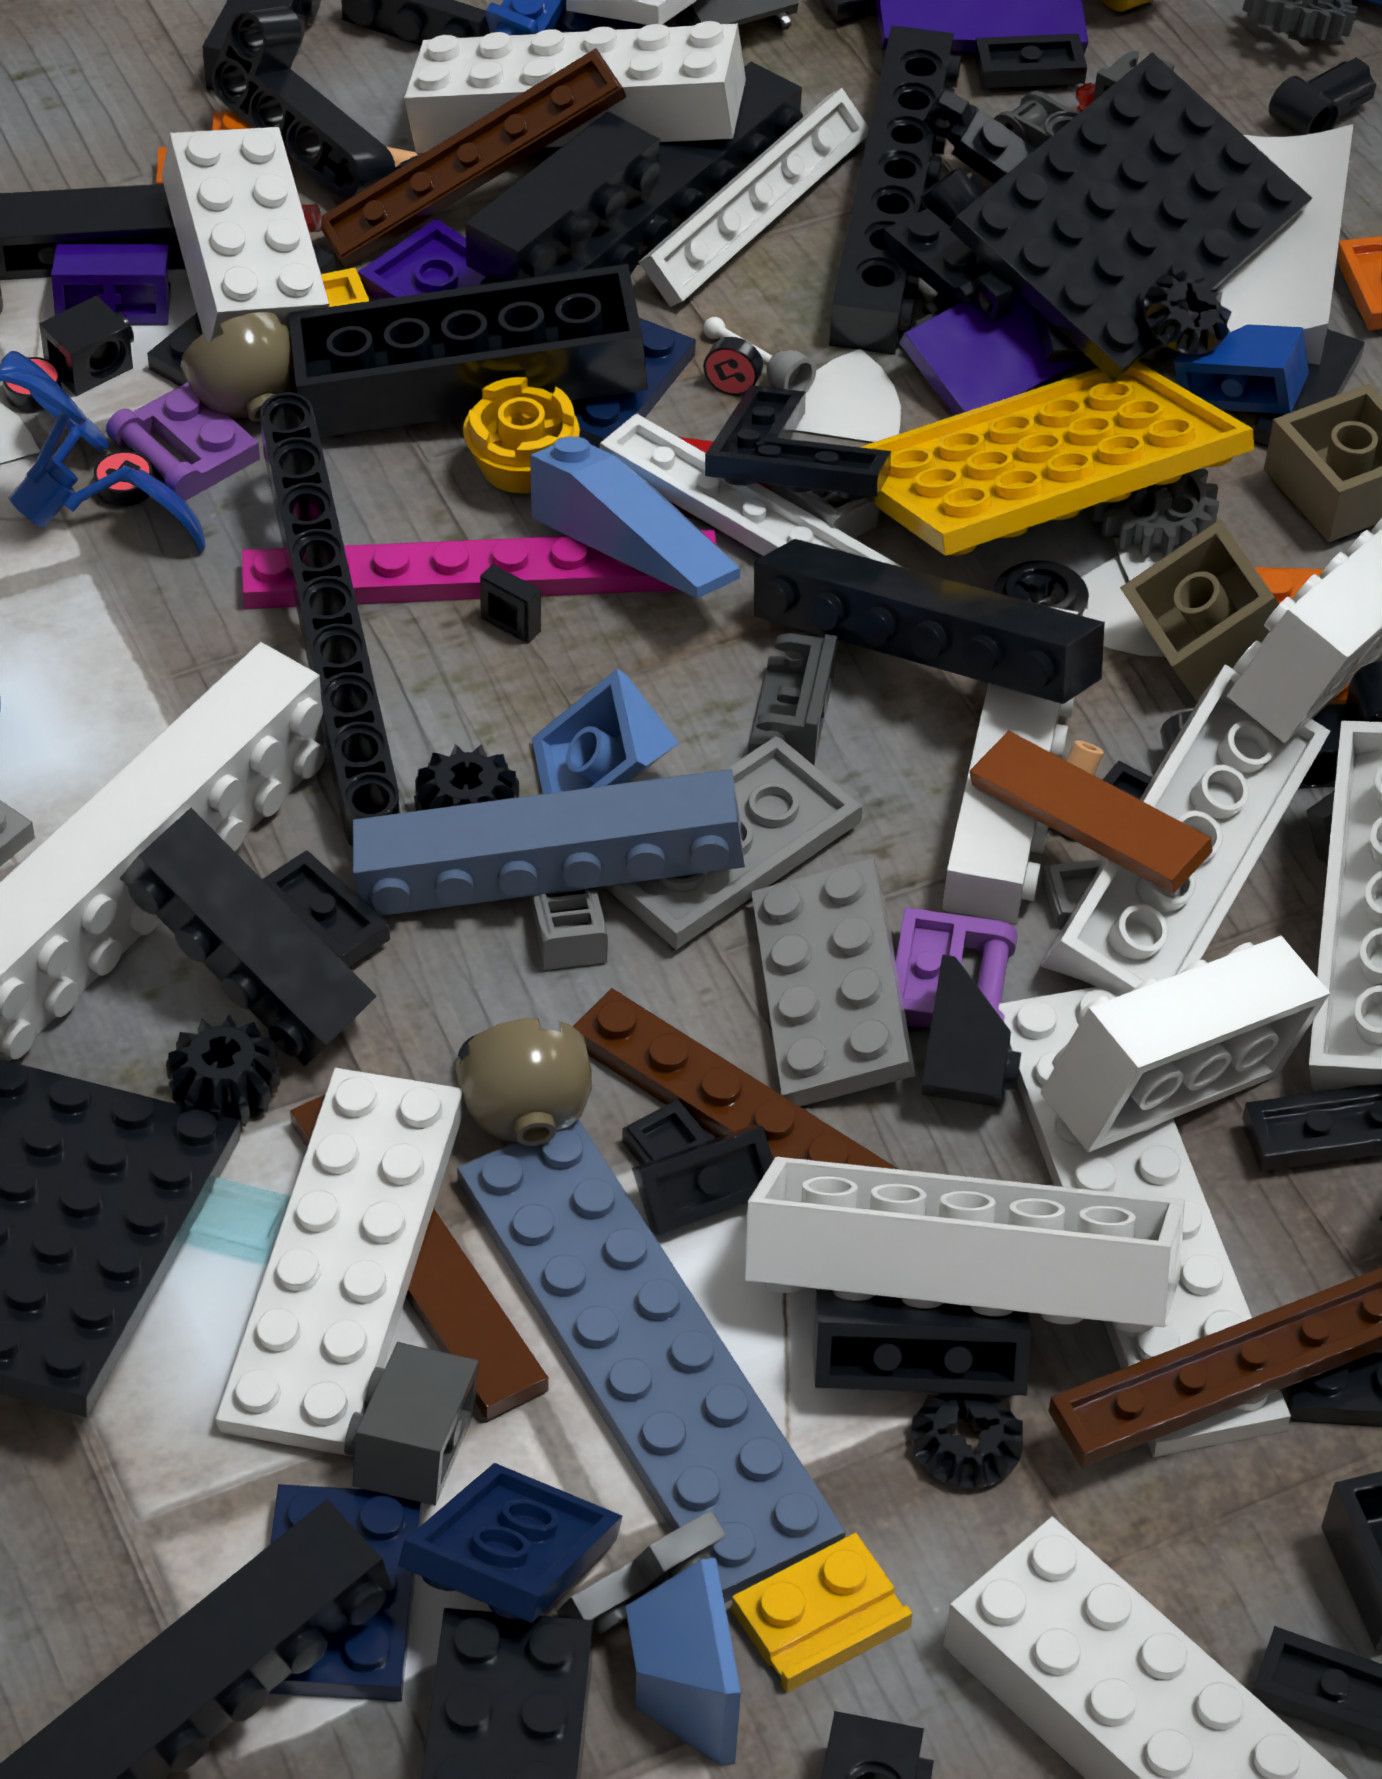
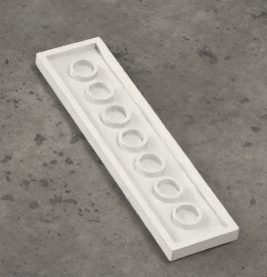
M1091 987L999 1004V1010L1005 1015L1004 1023L1011 1031L1009 1050L1022 1052L1017 1086L1053 1185L1185 1200L1180 1278L1165 1328L1153 1327L1145 1332H1127L1115 1328L1110 1321H1104L1120 1368L1123 1369L1251 1319L1252 1316L1174 1119L1172 1118L1087 1152L1040 1094L1054 1069L1052 1065L1054 1057L1069 1043L1079 1026L1077 1017L1080 1012L1099 997L1108 996L1110 999L1118 997V995L1100 987ZM1278 1390L1149 1441L1148 1444L1153 1457L1284 1432L1287 1431L1291 1415L1281 1390Z

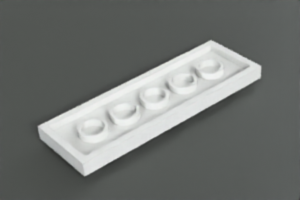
M340 1068L334 1069L215 1419L220 1433L351 1456L344 1452L349 1422L354 1412L365 1413L366 1392L371 1374L375 1367H384L466 1107L461 1088Z

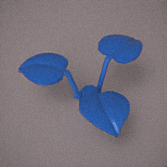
M11 351L6 354L0 363V381L12 383L29 390L33 398L43 407V410H47L57 418L36 463L8 497L13 506L34 524L45 528L64 505L74 512L83 501L118 482L125 481L142 489L170 511L189 531L200 555L205 548V538L202 526L193 510L176 492L142 469L137 471L134 468L124 466L75 493L72 487L78 481V478L62 464L80 437L101 453L109 448V441L102 431L86 417L77 404L40 366L17 351ZM67 426L68 434L55 455L51 457Z

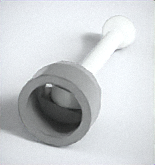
M711 317L704 323L703 331L710 339L724 337L741 338L726 329L725 323L718 317ZM753 345L759 351L763 364L767 365V379L773 388L805 392L810 389L816 376V364L813 359L794 350L780 351L772 356Z

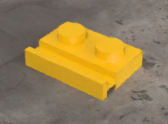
M857 1533L733 1595L731 1611L769 1667L773 1666L781 1678V1686L786 1693L911 1628L913 1615L907 1605L903 1607L894 1594L895 1587Z

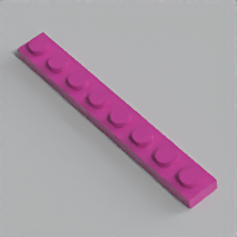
M700 530L716 545L715 530ZM569 536L344 545L357 604L480 599V575L492 564L541 589V596L678 590ZM284 548L242 550L244 609L296 607Z

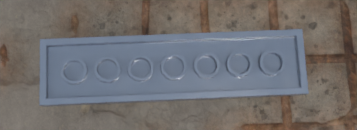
M579 1119L567 1129L556 1131L555 1137L547 1143L536 1146H527L519 1142L513 1143L457 1167V1182L671 1530H677L709 1510H712L726 1536L708 1553L711 1558H716L724 1603L732 1600L733 1595L845 1538L846 1531Z

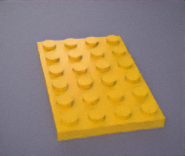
M1137 361L1115 382L1100 368L861 446V448L891 451V471L878 496L873 497L875 499V506L944 556H959L972 552L976 545L999 537L1011 538L1020 536L1027 532L1028 527L1052 519L1064 520L1078 515L1081 509L1101 502L1124 500L1133 491L1154 484L1165 485L1174 483L1183 474L1203 467L1226 465L1232 460V457L1254 450L1253 428Z

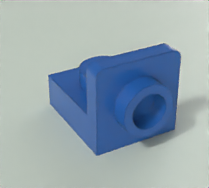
M503 0L501 5L491 2L485 11L490 33L503 32L508 35H527L554 29L566 8V0Z

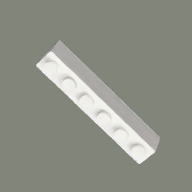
M1059 609V610H1062V611H1066V612H1070V613H1073V614H1077V615H1078V612H1077V611ZM988 683L969 771L1008 730L1063 759L1068 726L1058 724L1059 716L1071 718L1075 697L1065 704H1060ZM970 772L967 777L948 863L942 911L1017 924L1022 899L1034 901L1041 864L1030 862L1031 852L1044 854L1049 826L973 786Z

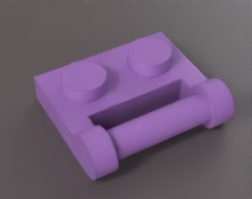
M188 382L135 411L126 408L118 410L111 416L106 425L107 435L121 447L129 446L134 452L146 457L150 461L152 468L165 479L164 484L176 492L183 500L199 494L260 459L259 442L228 415L214 412L203 405ZM157 433L188 462L178 461L151 434Z
M905 907L896 956V966L907 1026L931 1028L942 955L955 956L962 964L964 947L975 948L981 952L982 960L978 988L1004 1021L1005 1015L999 1010V1004L1002 1002L1007 961L1009 957L1014 955L1018 934L1014 926L999 920Z

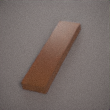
M1009 730L969 771L973 786L1172 894L1183 885L1213 852L1211 837Z

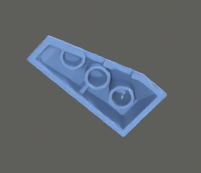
M573 436L560 438L554 445L530 455L532 519L695 598H699L740 579V567L658 490L616 456L591 445L584 438Z

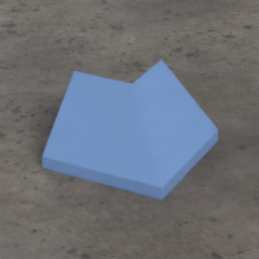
M619 669L612 672L532 737L543 794L629 783L679 744L627 674Z
M716 1558L701 1559L625 1607L636 1667L635 1708L721 1766L735 1764L741 1690Z

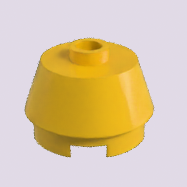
M526 377L502 379L482 389V399L472 410H469L463 426L464 440L484 478L498 489L520 494L531 493L530 455L554 445L560 438L579 437L580 434L579 423L569 397L556 386L553 394L541 388L528 387V379Z

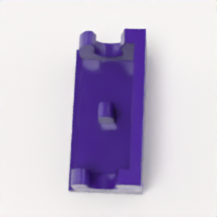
M57 244L51 272L55 315L97 295L114 312H121L130 324H168L171 299V282H168L169 244Z

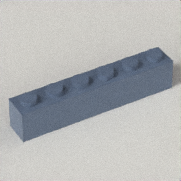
M732 769L353 820V875L359 897L380 916L745 867L740 814Z

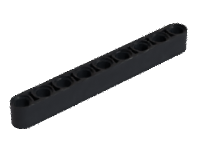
M282 392L272 395L265 400L260 409L263 454L309 669L320 675L324 740L344 834L348 843L353 847V820L399 814V789L314 410L310 401L304 396L293 392ZM368 812H378L376 814H365Z

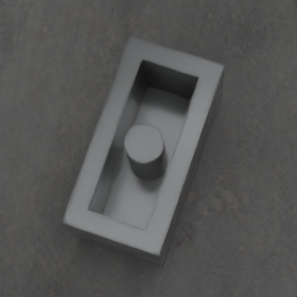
M397 1342L385 1369L375 1367L371 1374L366 1392L365 1413L354 1412L349 1422L344 1452L347 1455L354 1456L352 1486L436 1506L474 1416L479 1360Z

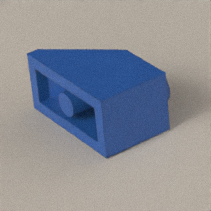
M1248 324L1229 332L1223 342L1212 352L1203 355L1181 353L1177 355L1174 361L1177 384L1220 410L1289 414L1292 412L1309 374L1303 327Z

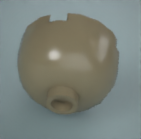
M271 312L249 313L224 321L219 324L224 334L214 338L209 343H207L202 334L184 352L180 365L200 402L212 411L226 414L233 420L250 419L253 422L261 421L260 409L265 400L272 395L292 392L296 382L291 335L284 320L281 324L277 315Z
M523 1018L497 1024L475 1035L467 1043L469 1055L463 1061L458 1056L455 1067L459 1088L463 1091L462 1096L468 1114L482 1130L498 1139L513 1143L519 1142L527 1146H536L552 1140L556 1135V1131L567 1129L581 1117L592 1090V1070L584 1035L572 1025L559 1021L561 1031L559 1032L552 1029H541L539 1018Z

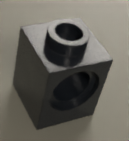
M97 295L39 323L44 359L53 362L58 367L61 382L75 396L133 369L130 344L134 341L132 327L121 312H114Z

